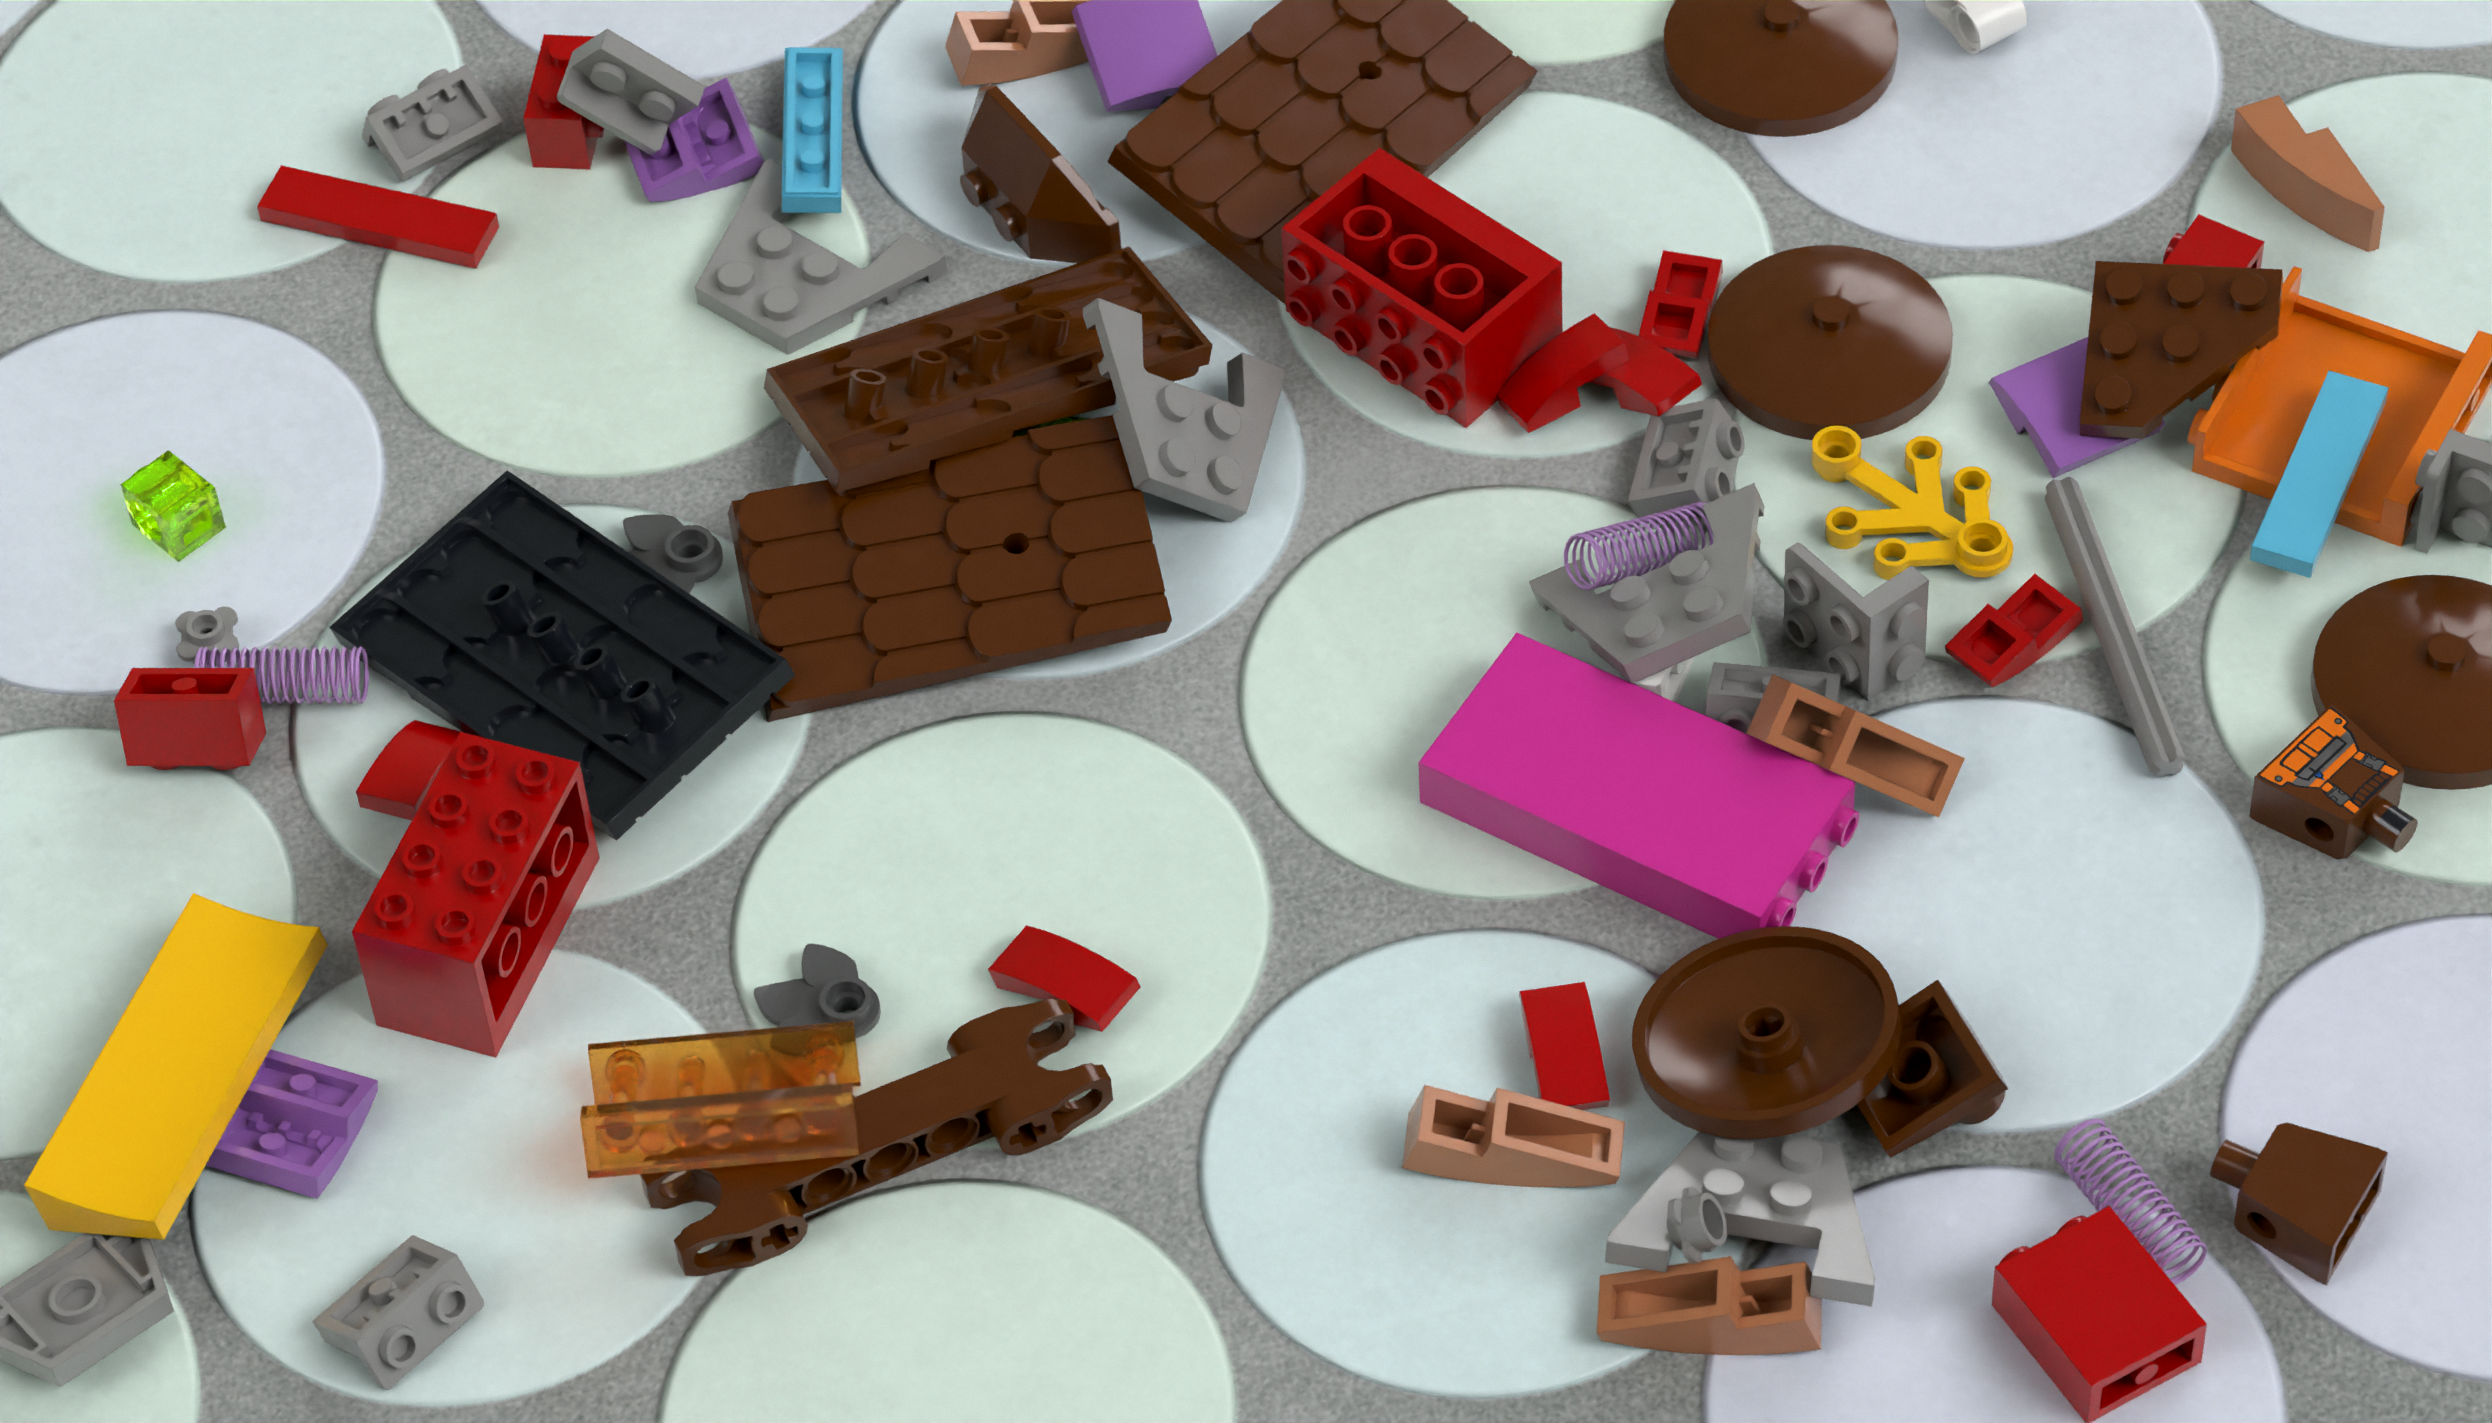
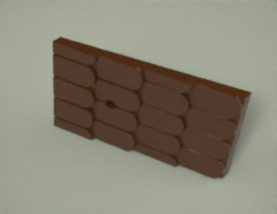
M1282 0L1254 22L1250 31L1184 82L1176 94L1129 130L1126 137L1114 146L1107 162L1286 305L1281 228L1378 148L1383 149L1428 178L1531 85L1537 70L1518 55L1515 57L1512 54L1513 51L1476 22H1470L1467 15L1447 0Z
M1128 246L768 368L764 390L771 400L774 399L773 403L787 423L792 425L791 428L807 452L810 451V456L825 478H828V482L835 492L838 493L929 469L930 460L1009 440L1014 435L1015 430L1115 405L1116 394L1112 381L1100 375L1097 365L1104 357L1096 328L1087 329L1083 318V307L1097 298L1142 314L1144 369L1148 373L1172 382L1192 377L1197 374L1199 367L1209 364L1213 345Z
M1113 415L1029 429L1027 434L1023 436L1011 437L1009 440L930 460L929 469L838 493L832 488L828 479L753 492L741 500L732 501L728 511L750 634L785 658L795 674L776 694L772 693L770 695L771 698L764 704L767 722L1166 633L1172 621L1167 596L1165 597V588L1155 544L1152 541L1153 536L1143 493L1133 486Z

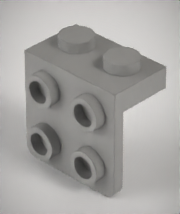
M1796 543L1785 551L1783 625L1787 635L1797 646L1810 649L1827 665L1830 673L1841 674V684H1849L1863 698L1869 701L1897 681L1910 679L1925 664L1929 580L1911 565L1862 597L1804 545Z

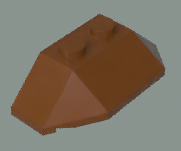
M987 84L979 88L961 147L964 174L960 176V183L969 202L975 207L982 206L993 218L1000 235L1008 242L1014 240L1031 259L1081 263L1121 249L1119 220L1095 198L1091 188L1063 155L996 85Z

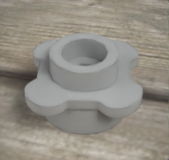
M223 606L215 611L201 610L198 612L187 611L182 613L175 622L177 630L181 633V642L176 647L178 657L183 661L194 664L196 653L201 647H207L210 654L212 649L217 647L220 655L222 649L227 647L231 655L234 647L239 648L238 639L233 635V626L238 622L236 611L230 607ZM216 654L214 667L217 666Z
M1689 1187L1683 1189L1681 1199L1675 1198L1668 1202L1667 1229L1674 1245L1682 1250L1684 1257L1689 1263L1701 1262L1704 1251L1706 1253L1714 1251L1716 1247L1722 1246L1727 1238L1725 1215L1719 1202L1712 1194L1707 1192L1699 1194L1695 1188Z

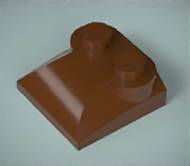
M1936 980L1899 1005L1902 1018V1035L1898 1053L1881 1082L1857 1104L1890 1158L1956 1122L1961 1124H1977L1987 1120L2000 1108L2004 1100L2005 1091L2008 1090L2001 1073L1971 1025L1939 980Z

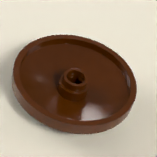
M1675 0L1668 13L1664 27L1663 57L1665 69L1669 80L1681 98L1694 110L1713 122L1730 129L1754 135L1770 137L1803 136L1843 125L1867 111L1879 100L1892 81L1896 69L1898 30L1894 15L1885 0Z
M1842 245L1799 247L1776 253L1752 264L1732 279L1716 300L1709 319L1708 361L1715 382L1723 395L1741 413L1756 423L1778 433L1806 440H1813L1815 434L1825 427L1844 426L1855 431L1860 439L1888 432L1907 423L1919 415L1937 397L1944 386L1951 365L1952 324L1948 310L1936 290L1922 276L1905 264L1889 256L1857 247Z
M2416 575L2380 583L2362 591L2345 602L2328 620L2320 633L2315 647L2311 673V691L2318 716L2330 705L2338 708L2401 764L2404 770L2403 783L2447 790L2470 789L2491 785L2492 585L2456 576Z
M1793 926L1765 927L1734 933L1712 941L1687 954L1666 970L1651 986L1637 1010L1632 1030V1048L1639 1077L1645 1091L1651 1100L1669 1117L1686 1127L1713 1136L1732 1139H1766L1786 1136L1819 1126L1845 1113L1871 1093L1885 1077L1898 1053L1902 1035V1018L1895 987L1889 973L1876 957L1859 944L1840 935L1819 929Z

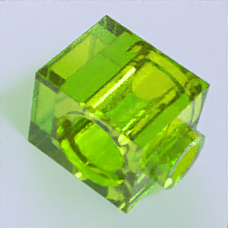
M169 450L148 465L138 469L129 479L121 484L132 525L178 562L226 528L215 487Z

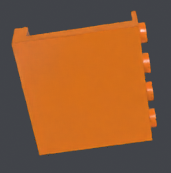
M2293 266L2282 285L2278 336L2260 350L2255 347L2241 357L2234 368H2230V373L2215 384L2212 395L2213 403L2209 410L2200 408L2192 421L2188 434V443L2195 445L2192 472L2272 500L2329 370L2389 387L2384 409L2334 523L2402 547L2414 526L2410 523L2411 514L2415 502L2423 487L2416 485L2415 482L2425 453L2428 449L2438 452L2450 429L2465 434L2492 385V335L2478 330L2466 353L2299 295L2302 269Z

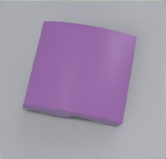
M1090 0L1076 5L1072 10V15L1106 112L1158 108L1166 96L1176 94L1184 82L1218 56L1198 0Z
M727 77L706 87L699 106L669 124L662 147L655 154L649 155L624 140L649 202L688 198L733 185L758 174L764 163L738 96Z
M2088 337L1992 377L1989 381L2016 433L2019 435L2023 432H2028L2053 478L2143 440L2136 438L2080 436L2079 422ZM2162 419V425H2160L2158 428H2156L2153 432H2151V433H2150L2149 435H2147L2145 438H2148V437H2150V436H2152V435H2154V434L2159 433V431L2162 429V427H2163L2164 424H2165V422L2163 421V419Z
M270 1049L205 1166L318 1199L340 1168L360 1132L377 1094L378 1080Z

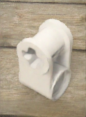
M1924 0L1925 8L1929 14L1934 16L1955 37L1960 46L1971 54H1976L2025 28L2027 24V13L2022 0Z

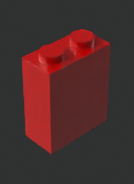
M2110 1206L2089 1217L2077 1216L2072 1218L2055 1235L2032 1247L2021 1246L2012 1250L1995 1266L1991 1305L2085 1423H2091L2202 1362L2207 1323Z

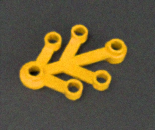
M1829 426L1815 434L1812 440L1811 462L1820 477L1833 483L1848 480L1892 508L1857 511L1851 507H1838L1831 510L1826 516L1825 538L1831 546L1838 549L1853 548L1861 542L1863 535L1929 532L1940 539V541L1906 543L1898 538H1887L1880 541L1874 549L1873 568L1875 573L1885 580H1890L1911 565L1913 567L1955 565L1961 572L1974 577H1992L2002 573L2009 567L2013 559V542L2005 528L1998 522L1990 519L1988 501L1991 492V477L1984 469L1973 466L1960 469L1954 476L1953 498L1958 505L1964 507L1965 523H1962L1946 513L1944 509L1939 473L1942 467L1943 448L1938 440L1929 436H1918L1911 439L1906 445L1905 468L1914 476L1915 493L1861 458L1862 442L1859 435L1852 429L1844 426ZM1918 455H1927V456H1930L1931 458H1929V459H1920V458H1917L1916 456H1918ZM1973 485L1979 487V489L1969 490L1964 487ZM1838 526H1849V527H1851L1852 529H1849V530H1840V529H1838V528H1836V527H1838ZM1897 557L1901 560L1892 562L1885 560V558Z

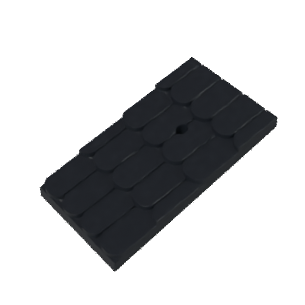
M508 470L329 627L341 645L350 651L354 646L357 649L362 646L366 651L370 668L407 691L413 700L460 731L580 762L593 826L616 841L637 822L636 819L639 816L642 818L680 783L683 775L687 776L726 740V735L733 734L771 698L770 695L772 693L776 694L795 676L785 658ZM360 653L361 662H363L362 653Z

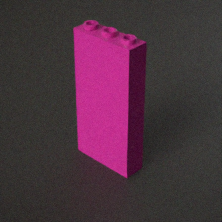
M1517 632L1418 762L1420 803L1718 939L1751 929L1791 926L1796 913L1797 902L1805 890L1814 892L1825 875L1828 857L1837 845L1845 847L1849 843L1859 822V812L1854 810V781Z

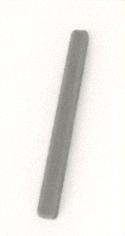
M2066 477L2060 481L2053 479L2046 485L2047 494L2045 495V501L2149 771L2159 778L2167 774L2176 775L2183 769L2182 761L2185 755L2079 484L2071 477Z

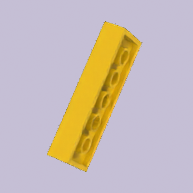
M192 894L24 1184L49 1230L165 1239L328 946L319 927L278 922L254 916L197 894Z

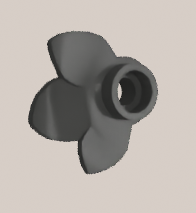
M662 514L637 515L624 518L623 520L626 537L633 548L629 553L688 593L691 592L695 583L705 581L715 575L723 563V552L720 542L709 530L702 526H683L677 518Z
M809 943L805 946L801 963L802 978L764 985L754 989V998L763 1016L774 1025H777L770 1039L771 1046L788 1053H809L821 1049L834 1039L851 1040L862 1037L876 1026L881 1014L879 998L872 988L859 979L855 961L845 953L819 944ZM849 1010L853 1011L851 1013H842Z

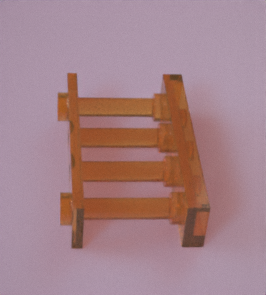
M854 1021L588 1044L595 1105L581 1106L580 1115L588 1179L859 1155V1135L853 1086H861Z

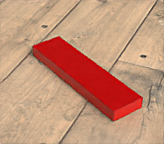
M282 165L257 205L261 221L471 268H477L499 229L497 213Z

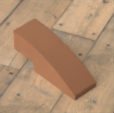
M1013 0L1010 11L955 12L945 48L961 86L994 84L1033 78L1087 62L1088 58L1075 24L1072 10L1076 5L1090 0Z
M2279 95L2236 108L2231 151L2257 182L2294 213L2333 237L2366 252L2379 249L2385 207L2328 127L2306 134Z
M1774 674L1770 678L1747 731V734L1936 817L1940 816L1965 760L1964 757Z
M1424 1085L1408 1114L1402 1168L1444 1178L1493 1185L1585 1187L1616 1184L1620 1177L1625 1121L1501 1088H1496L1488 1102Z
M1730 1256L1702 1260L1695 1264L1668 1265L1666 1272L1641 1269L1600 1275L1597 1334L1601 1341L1644 1349L1690 1354L1760 1355L1821 1350L1822 1298L1810 1296L1812 1272L1806 1262L1739 1271Z

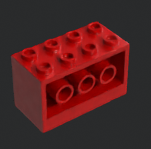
M1381 148L1374 151L1281 228L1286 311L1290 313L1292 318L1299 324L1306 327L1310 326L1332 340L1345 354L1355 355L1375 368L1391 384L1401 385L1418 396L1437 414L1447 415L1465 428L1498 401L1497 393L1530 357L1563 332L1562 262Z
M463 732L459 733L352 930L376 1026L497 1057L600 859L580 762Z

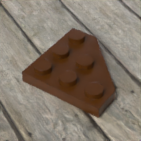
M2096 261L2079 422L2080 436L2143 439L2162 425V418L2186 399L2192 402L2229 374L2230 366L2255 347L2260 350L2276 338L2279 331L2283 270Z

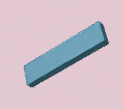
M785 48L782 213H841L843 48Z
M2328 371L2254 539L2250 554L2251 561L2311 578L2384 409L2389 387Z

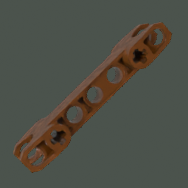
M1045 999L1021 1006L1000 1008L965 1023L951 1035L947 1042V1051L951 1057L950 1059L761 1135L754 1121L747 1117L729 1118L698 1130L678 1145L649 1162L640 1171L642 1186L651 1208L669 1209L694 1201L708 1202L716 1206L711 1214L684 1228L681 1234L674 1239L678 1262L685 1276H707L730 1269L752 1267L791 1250L802 1241L808 1227L803 1217L804 1214L993 1137L996 1138L1002 1151L1008 1155L1026 1154L1061 1140L1073 1129L1097 1116L1113 1101L1111 1078L1103 1065H1095L1093 1063L1083 1064L1062 1071L1047 1070L1037 1065L1045 1057L1063 1049L1076 1036L1074 1013L1066 1000ZM1054 1021L1048 1028L1033 1033L1036 1028L1044 1023ZM1091 1089V1091L1087 1093L1084 1097L1075 1101L1068 1102L1069 1100L1081 1094L1082 1092ZM687 1171L672 1181L662 1183L674 1173ZM720 1242L709 1251L697 1253L705 1246Z

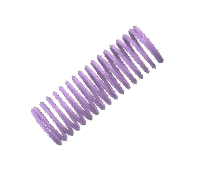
M1692 503L1572 535L1566 542L1564 550V564L1567 574L1580 589L1589 591L1617 583L1628 576H1641L1667 564L1666 562L1670 563L1676 551L1678 554L1682 553L1683 548L1685 551L1690 550L1691 547L1693 550H1698L1697 533L1689 516H1692L1698 524L1702 537V548H1705V532L1701 522L1692 511L1698 513L1705 521L1709 531V545L1713 544L1710 524L1704 514L1697 509L1704 510L1702 505L1706 503ZM1676 520L1678 521V528L1675 525ZM1668 522L1671 524V530L1667 526ZM1661 524L1663 525V532L1660 529ZM1688 524L1690 525L1692 533L1694 535V543L1692 542L1690 537ZM1653 526L1656 528V535L1652 530ZM1645 528L1648 529V536L1645 533ZM1682 528L1686 536L1687 546L1682 536ZM1674 529L1679 540V547L1677 546L1676 539L1674 536ZM1638 530L1641 532V539L1637 535ZM1630 532L1633 534V540L1629 536ZM1667 532H1668L1669 538H1670V540H1671L1672 550H1671V548L1669 547V543H1668V539H1667ZM1623 534L1626 536V543L1622 539ZM1659 534H1660V536H1661V538H1662V541H1663V544H1664V551L1662 550V547H1661V543H1660V539H1659ZM1615 536L1618 538V545L1614 540ZM1652 536H1653V539H1654V542H1655V545H1656L1657 554H1656V552L1654 551V547H1653V543H1652ZM1608 538L1610 539V546L1607 543ZM1644 538H1645V540H1646V543H1647V546H1648V549H1649V555L1647 554V551H1646V547H1645V543H1644ZM1581 539H1583L1580 547L1582 569L1593 584L1586 582L1578 570L1576 549ZM1574 540L1572 562L1578 578L1585 585H1581L1575 580L1568 563L1569 548ZM1600 540L1603 542V549L1599 545ZM1586 541L1589 542L1588 560L1590 568L1597 577L1596 581L1590 576L1584 562V545ZM1637 541L1641 549V556L1639 555ZM1629 542H1630V545H1631L1632 550H1633L1634 559L1632 558V555H1631V551H1630V548H1629ZM1591 546L1595 550L1599 573H1597L1593 565ZM1622 546L1626 554V561L1622 552ZM1614 547H1615V550H1616L1617 555H1618V562H1617V560H1616V556H1615V552H1614ZM1606 548H1607V551H1608L1609 556H1610L1611 565H1610L1609 560H1608ZM1645 557L1649 562L1648 566L1645 564ZM1630 561L1633 565V569L1630 568ZM1622 563L1624 564V566H1625V568H1626L1625 571L1622 569V566H1623ZM1615 566H1616L1617 569H1618V573H1616V572L1614 571ZM1607 567L1610 570V576L1607 574Z
M275 646L271 650V654L266 647L261 650V654L258 648L254 647L251 655L247 647L242 649L241 655L237 647L232 649L231 655L227 647L222 649L221 655L217 647L212 649L211 654L207 647H201L195 657L194 668H199V661L200 668H204V664L205 668H214L215 654L217 668H224L226 654L227 668H234L236 654L237 668H244L246 654L247 668H254L256 655L257 686L259 691L261 683L263 693L262 699H260L261 704L265 700L269 704H272L275 700L279 704H282L285 700L289 704H292L294 700L299 704L304 700L309 704L314 700L319 704L324 700L329 704L334 700L339 704L344 700L349 704L354 700L362 704L368 693V659L366 651L362 646L358 649L354 646L351 649L350 655L345 646L341 649L340 655L339 650L335 646L330 654L325 646L320 654L315 646L310 654L305 646L302 648L301 653L294 646L291 654L285 646L282 648L281 654ZM360 653H362L364 663V687L361 697L359 692ZM265 655H266V684H265V676H264V660H265ZM275 656H276V682H275V677H274V659H275ZM285 657H286V681H285V677H284V658H285ZM304 657L306 659V678L304 677ZM314 657H315V660H316V677H315V678H314ZM324 657H325V661H326V676H325V678H324ZM334 657H335V662H336V674H335V678H334ZM344 657H345V663H346L345 678H344ZM294 658H296V680L294 677ZM349 681H350L351 690H352V697H351V699H349V697H348V695H347V693H348V688H349ZM270 683L273 693L272 699L268 697ZM280 683H281V689H282V693H283V696H282L281 699H279V697H278V692H279ZM290 683L293 693L291 699H289L288 697ZM300 683H301V689H302V693H303L301 699H299V697H298V695H297V694H298V691H299V685H300ZM310 683L313 693L311 699L307 695ZM320 683L323 694L321 699L317 695ZM330 683L332 689L331 699L327 695ZM339 683L341 684L342 689L341 699H339L337 695Z
M2089 1119L2075 1125L2058 1142L2055 1148L2054 1159L2063 1167L2066 1174L2070 1175L2071 1180L2076 1182V1186L2079 1190H2082V1193L2088 1198L2089 1202L2095 1205L2097 1212L2112 1204L2111 1208L2115 1213L2118 1212L2117 1215L2121 1220H2125L2124 1224L2127 1228L2131 1227L2130 1231L2134 1236L2138 1235L2136 1239L2140 1243H2144L2143 1247L2146 1251H2150L2149 1254L2153 1259L2157 1258L2156 1263L2162 1270L2186 1249L2194 1247L2184 1260L2174 1267L2165 1270L2166 1275L2184 1266L2194 1257L2199 1246H2201L2203 1252L2199 1259L2189 1269L2170 1280L2176 1285L2187 1279L2202 1265L2207 1253L2206 1244L2201 1242L2198 1235H2194V1230L2188 1227L2186 1220L2181 1219V1214L2175 1212L2173 1204H2168L2169 1200L2167 1197L2162 1196L2160 1189H2156L2154 1181H2149L2150 1177L2148 1174L2143 1173L2141 1166H2137L2135 1158H2130L2131 1154L2129 1151L2124 1150L2125 1147L2122 1143H2118V1138L2116 1135H2112V1131L2106 1127L2103 1120ZM2098 1123L2101 1125V1127L2093 1129L2080 1137L2068 1150L2065 1159H2061L2065 1146L2079 1131L2092 1124ZM2100 1132L2098 1138L2087 1144L2077 1156L2070 1158L2079 1144L2091 1135ZM2105 1140L2104 1144L2088 1158L2078 1162L2079 1159L2090 1153L2100 1141ZM2111 1148L2110 1152L2095 1165L2085 1169L2090 1161L2099 1156L2104 1150ZM2118 1155L2116 1160L2101 1173L2091 1177L2095 1170L2108 1159ZM2124 1163L2118 1172L2114 1173L2105 1182L2097 1185L2104 1175L2117 1165ZM2075 1167H2080L2078 1172H2074ZM2130 1171L2115 1187L2104 1192L2111 1182L2123 1173ZM2087 1174L2085 1179H2080L2081 1175ZM2137 1178L2121 1195L2110 1200L2117 1190L2127 1182ZM2088 1182H2093L2091 1187H2086ZM2143 1186L2128 1202L2117 1207L2124 1197L2138 1187ZM2099 1189L2098 1193L2093 1195V1191ZM2149 1194L2139 1206L2123 1215L2130 1205L2144 1195ZM2105 1197L2104 1202L2100 1203L2099 1199ZM2155 1202L2144 1215L2130 1222L2135 1214L2148 1204ZM2162 1209L2150 1223L2136 1230L2146 1218ZM2168 1217L2156 1231L2142 1238L2153 1225ZM2174 1225L2163 1238L2148 1246L2158 1234ZM2180 1233L2173 1243L2162 1251L2155 1253L2169 1238ZM2187 1240L2185 1245L2176 1249L2165 1260L2162 1261L2166 1254L2169 1253L2174 1247Z

